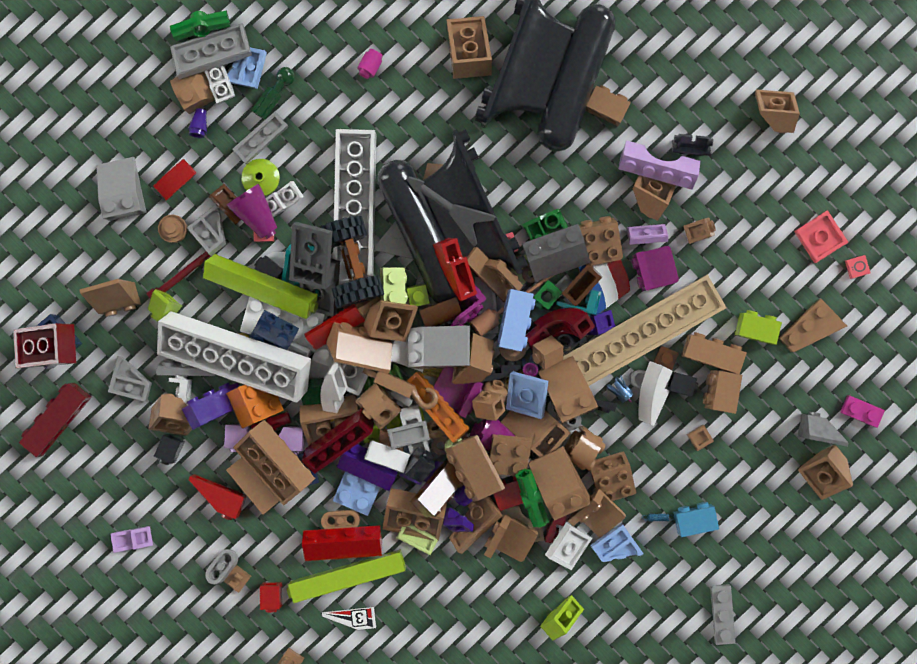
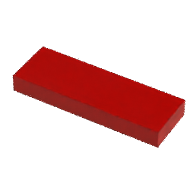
M355 304L306 332L304 336L316 351L327 344L326 341L334 322L340 324L344 322L352 327H356L364 322L365 319Z

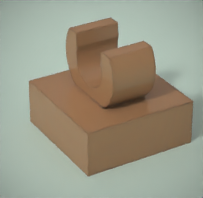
M236 565L224 582L239 593L251 578V575Z
M288 648L278 664H301L304 657Z

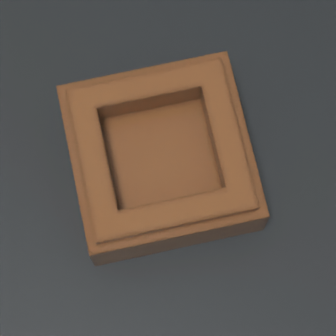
M704 425L686 434L696 451L714 442Z

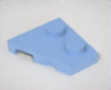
M250 47L252 56L235 61L232 64L233 68L228 72V77L231 84L258 89L267 52Z
M622 523L590 545L602 562L624 559L626 556L643 555V552Z

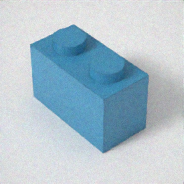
M708 502L698 503L697 507L689 508V506L679 507L678 511L673 512L677 533L681 537L719 530L715 507L708 504Z

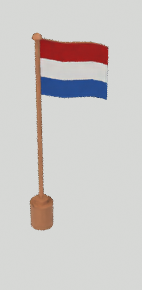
M621 260L593 265L602 276V279L592 288V290L602 291L596 314L605 310L630 291L628 275ZM586 264L578 267L579 274L587 266ZM553 276L542 279L525 292L531 293ZM504 307L497 312L494 309L491 311L488 308L471 320L470 324L478 335L484 336L500 324L499 319H501L499 315L503 313Z

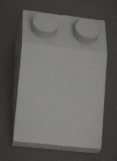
M135 157L96 165L98 200L103 219L112 221L147 213Z
M470 326L417 327L410 329L408 334V368L433 369L470 366Z

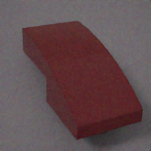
M570 514L555 521L553 517L551 518L545 532V542L553 543L559 533V528L556 526H564L565 521L568 522Z

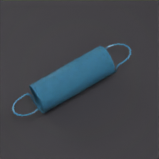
M668 514L647 515L648 521H669Z

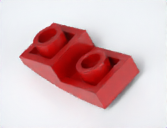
M182 159L153 187L167 201L197 173L185 159Z

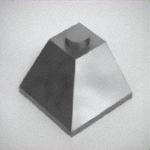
M809 411L808 415H801L798 431L799 437L848 447L847 440L827 418L820 417L821 413Z

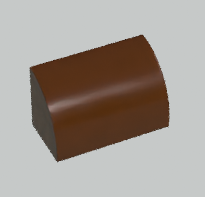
M588 264L561 294L577 306L602 279V276L592 265Z
M456 297L420 310L425 327H435L452 321L462 313Z

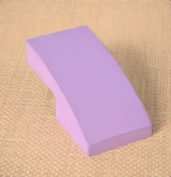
M150 526L110 533L114 553L153 545Z

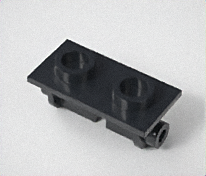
M680 133L674 135V140H672L673 152L696 154L698 156L712 155L710 146H713V139L710 136L696 135L695 141H692V135Z

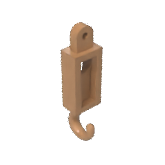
M363 369L362 373L375 378V383L408 398L412 396L422 409H431L438 402V395L432 388L427 387L425 389L426 392L432 395V401L426 404L419 397L415 385L389 373Z

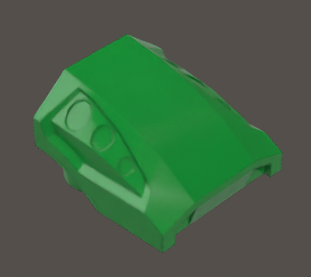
M555 209L522 224L530 241L568 228L559 209Z

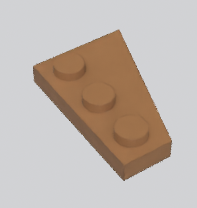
M818 299L778 339L790 352H795L847 327V325L822 299Z
M490 496L478 501H472L468 506L469 510L465 517L474 524L473 532H452L449 537L458 553L463 554L503 516Z

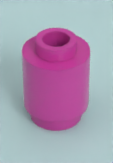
M369 49L368 52H365L357 67L359 75L366 79H369V77L374 78L382 63L383 55L374 49Z

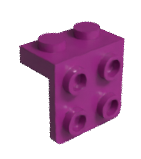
M669 246L633 254L631 259L634 270H637V284L642 289V292L679 281L674 258Z
M475 286L476 295L463 301H458L462 313L456 317L450 326H464V323L467 321L470 323L471 320L477 317V313L484 308L482 304L487 298L477 286Z
M443 368L434 384V389L439 392V395L444 398V401L449 403V406L458 415L466 418L467 414L470 415L473 410L472 401L483 391V383L453 384L454 368Z

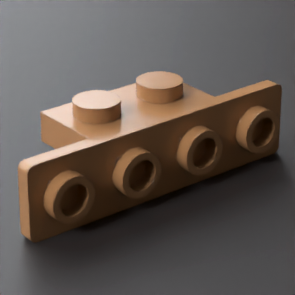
M474 247L467 256L469 267L504 304L509 289L519 291L523 285L518 280V276L506 268L507 264L502 260L488 259L478 247Z

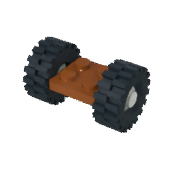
M362 216L342 218L341 220H335L334 222L319 226V228L332 231L331 248L339 246L349 282L331 288L336 307L351 306L383 296L384 291L379 275L363 278L365 268L363 263L359 262L358 255L360 251L358 244L354 243V241L368 236Z

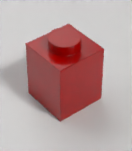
M263 582L260 585V610H265L268 613L277 612V609H280L282 606V582Z

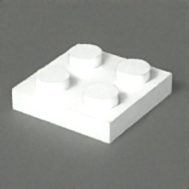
M566 522L545 555L549 559L572 570L592 538Z

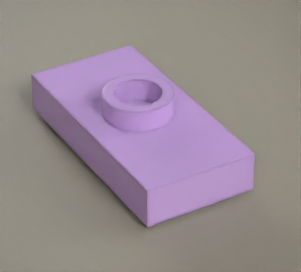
M665 224L627 227L630 245L668 242L669 236Z

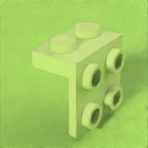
M380 268V280L384 291L381 300L406 304L408 297L405 292V283L407 282L405 268Z

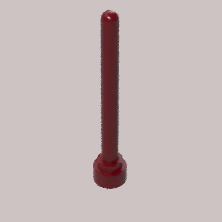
M205 251L161 287H156L155 289L167 292L211 256ZM154 288L146 293L150 299L155 290Z

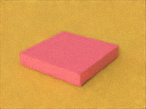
M828 210L794 231L814 263L819 262L848 243Z

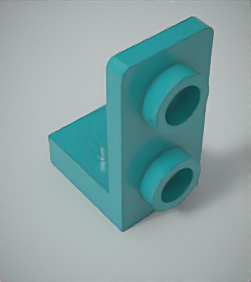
M591 290V293L587 294L585 304H588L587 307L575 306L563 301H557L556 305L561 306V308L581 309L590 317L591 314L597 313L602 291Z

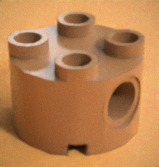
M374 383L355 402L364 409L362 411L369 420L373 418V422L382 430L401 412V409L379 384Z
M582 425L578 427L579 432L575 430L571 434L564 448L571 462L580 470H591L595 465L594 459L598 453L601 454L606 444L603 443L602 437L594 435Z

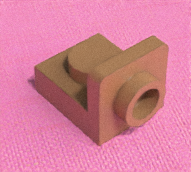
M710 218L683 226L689 244L715 236L716 227L713 220L710 221Z

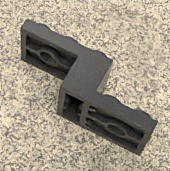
M295 222L292 224L289 280L299 282L300 288L315 293V289L320 290L322 297H317L318 308L316 312L333 317L337 314V307L331 288L339 285L340 260L331 258L332 231ZM308 242H311L314 245V251L310 250V248L308 247Z

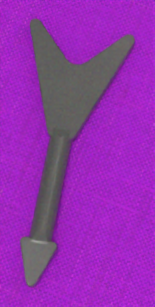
M413 177L407 178L415 192H422L449 211L451 217L473 246L477 245L473 224L476 222L493 221L495 219V215L450 203L424 185L423 180Z

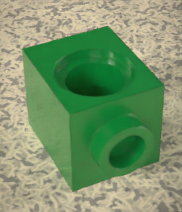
M547 280L533 297L535 299V306L540 310H548L561 295L562 291ZM547 291L551 294L549 302H544L541 299L542 292Z

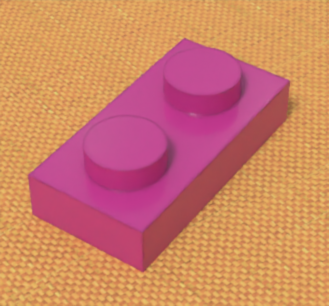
M847 395L840 411L844 415L875 428H878L885 412L881 408L850 395Z

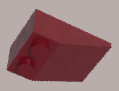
M55 323L14 329L15 368L76 363L74 324Z

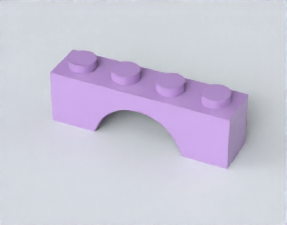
M626 140L618 169L692 190L699 176L700 161L681 156L676 161H662L653 157L647 151L645 145Z
M226 424L224 448H230V452H236L233 447L250 431L249 426L242 429L240 424ZM283 427L278 436L285 441L288 448L294 454H299V451L304 450L305 442L302 427Z

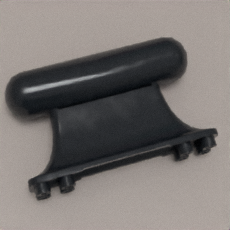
M517 0L514 14L519 15L520 19L493 90L484 89L481 103L487 106L486 108L478 106L475 121L480 122L482 128H486L495 116L503 112L521 110L542 114L537 132L539 141L549 150L563 151L571 147L576 138L615 30L616 20L609 8L604 5L593 4L581 11L573 28L553 17L544 8L540 0Z
M455 129L452 131L454 144L449 158L440 169L423 180L424 185L452 204L495 215L473 164V161L479 159L474 147L467 150L464 145L471 141L466 129L460 132ZM393 160L382 166L378 173V185L426 288L435 302L442 303L452 298H457L444 275L433 244L447 238H457L462 257H467L474 247H478L488 259H500L510 265L517 274L523 273L522 268L527 267L528 264L523 254L518 257L514 254V251L520 248L516 237L508 240L496 215L493 221L476 222L473 224L477 239V245L473 246L451 217L448 210L422 192H415L407 181L408 177L418 179L410 163L404 160Z

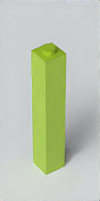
M214 254L205 261L203 278L304 319H307L312 313L314 314L317 311L318 295L217 254Z
M399 549L382 554V556H375L292 580L288 584L289 587H287L289 599L292 598L293 603H297L404 572L406 565L402 551Z

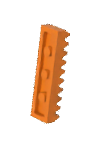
M415 372L407 382L415 385L418 395L424 403H430L432 395L426 392L425 389L428 387L435 390L434 386L429 383L428 379L424 378L422 373ZM435 390L438 395V402L435 407L425 411L454 443L469 430V426L464 424V421L459 418V415L454 412L449 403L444 401V398Z

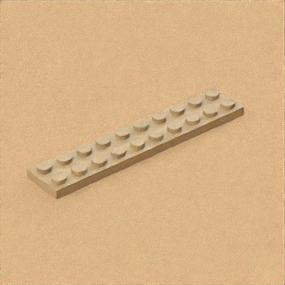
M705 275L609 331L563 356V360L573 356L588 386L726 309V306L709 276Z

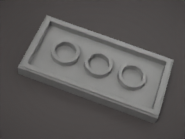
M243 23L170 47L176 74L179 79L252 56Z

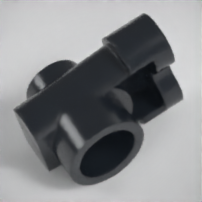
M563 334L558 337L557 341L562 345H568L563 347L564 356L578 345L582 346L587 339L585 336L580 339L573 334Z

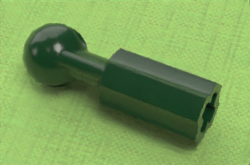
M283 67L278 70L276 74L277 82L273 87H267L251 110L263 120H266L282 97L280 94L282 88L292 84L294 81V71L289 67Z

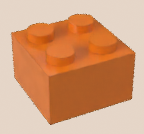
M242 385L226 393L242 429L284 411L278 396L248 385Z

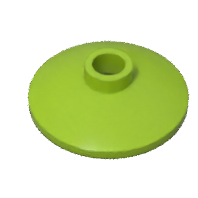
M255 159L244 167L241 179L246 190L259 184L264 195L267 196L278 187L280 175L277 167L271 161ZM259 173L263 175L261 180L256 179V175Z

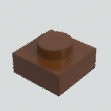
M660 346L653 362L672 370L679 353Z

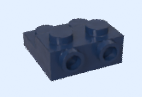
M264 310L249 338L288 350L299 328Z

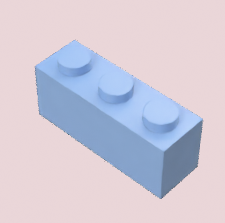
M514 289L507 291L496 347L518 352L526 348L528 337H525L526 330L531 326L529 315L530 310H533L535 306L534 294Z

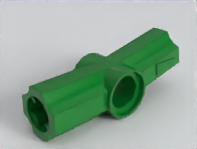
M227 10L206 14L203 11H195L191 14L190 19L170 25V31L175 41H179L193 35L205 37L211 30L231 26Z
M531 469L519 470L515 476L521 490L520 495L523 504L529 513L530 521L533 528L543 527L549 523L534 475Z

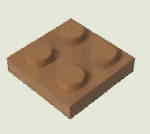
M493 434L489 458L497 473L515 476L519 470L527 469L532 439Z

